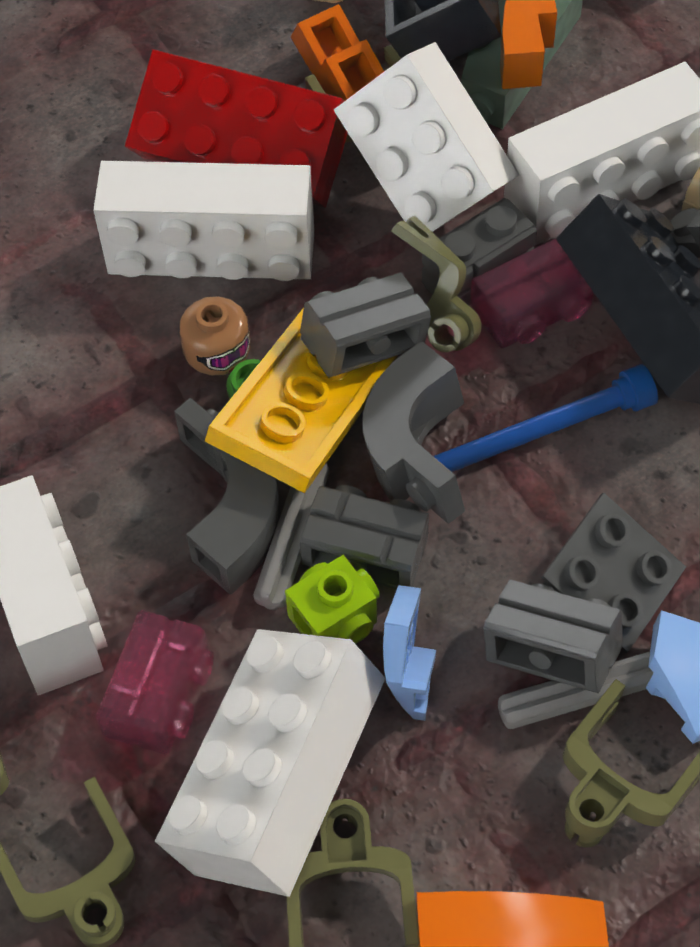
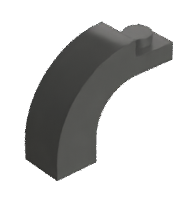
M420 341L398 357L377 379L366 400L362 422L363 434L377 479L390 500H406L411 497L421 510L427 512L432 509L449 524L465 512L456 475L421 445L428 432L438 422L462 406L464 400L455 367L423 341Z
M189 398L174 411L180 440L214 468L227 482L225 494L217 507L186 534L191 560L227 593L232 595L257 571L268 554L280 514L277 479L205 442L208 427L219 413L211 408L206 411L193 399Z

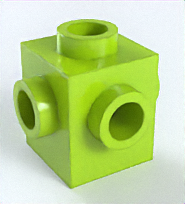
M344 555L329 564L322 562L314 565L302 575L298 583L285 590L288 617L301 634L351 639L356 644L368 636L377 623L379 590L368 572L363 568L356 571Z

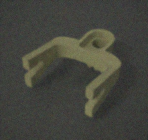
M416 216L408 218L406 222L403 220L396 223L391 232L435 262L439 267L437 286L426 304L430 309L431 315L427 332L431 345L440 352L458 351L468 347L478 339L481 333V321L478 314L457 296L466 278L464 262ZM448 326L453 329L454 337L449 333Z
M617 679L613 681L568 738L563 751L565 765L580 781L572 791L565 809V833L570 840L573 839L575 834H578L579 838L576 845L580 847H593L597 845L623 814L644 825L654 827L663 825L700 781V752L672 789L664 794L648 792L633 785L611 770L594 753L589 740L615 714L619 704L617 701L625 689V685ZM593 812L596 814L594 822L585 819H589Z
M94 776L85 781L84 785L90 800L114 842L111 852L103 862L88 874L64 887L45 893H30L24 889L0 842V872L26 920L40 923L54 920L66 914L77 937L83 944L88 947H108L119 939L124 929V915L111 888L129 875L135 865L136 857L132 846ZM102 908L107 911L102 927H98L97 924L90 925L86 923V917L91 910Z
M351 799L333 801L320 826L322 851L310 852L291 895L287 897L289 947H304L300 898L302 889L307 884L321 877L345 872L380 873L393 878L399 883L405 947H419L412 866L409 856L395 848L372 846L369 816L366 809L360 803ZM343 819H347L348 823L353 824L357 828L356 833L350 838H340L334 833L336 827L342 824Z

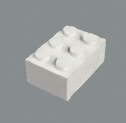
M436 42L407 54L334 109V112L403 220L406 222L408 218L416 216L432 232L519 176Z
M33 475L0 486V600L16 646L39 696L104 671L97 650L108 647L91 595L83 581L72 545L63 528L53 495L48 493L40 496Z

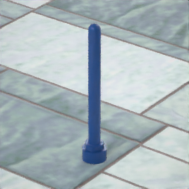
M639 364L621 371L619 378L612 381V387L447 450L434 457L451 472H454L620 407L624 411L631 408L637 412L658 403L657 388L647 367Z

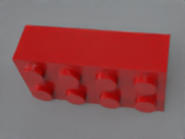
M152 49L125 147L140 157L155 162L310 165L313 205L326 208L348 134L334 112V109L342 104L344 100L336 96Z

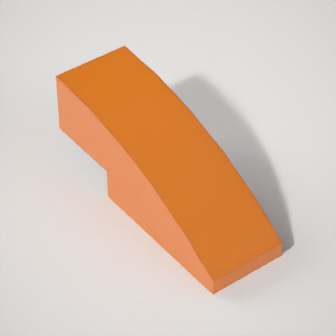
M555 0L505 1L500 56L502 89L542 85L544 48H554L557 21Z
M339 4L297 23L291 35V39L306 65L328 95L336 96L346 101L384 72L367 39L359 41Z
M502 891L416 892L419 947H609L603 901L540 893Z

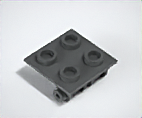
M602 493L541 578L544 580L543 584L551 587L558 593L584 600L589 598L600 599L611 607L622 610L623 643L621 649L627 653L677 582L686 566L610 497Z

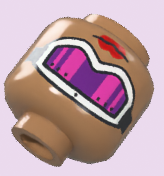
M216 296L205 297L195 301L184 311L179 323L182 350L187 362L195 370L211 376L225 375L232 372L236 365L247 359L250 352V333L248 318L241 306L231 299Z

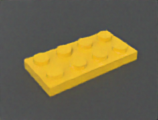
M303 308L211 422L205 442L305 493L364 410L366 400L377 379L397 359L398 355L328 378L318 364L316 355L313 356L301 340L300 329Z

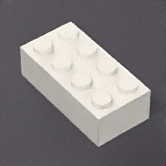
M682 62L508 138L507 156L519 176L505 184L504 198L509 199L534 224L537 229L536 245L550 238L556 239L598 194L618 201L626 198L633 202L637 199H647L658 190L677 181H686L694 177L700 167V78L686 62Z
M101 161L93 211L108 274H119L126 277H137L140 275L173 276L176 278H189L191 276L223 277L231 280L241 278H274L280 281L311 279L314 216L310 165Z
M257 629L155 842L194 876L290 897L382 688L385 677L351 639Z

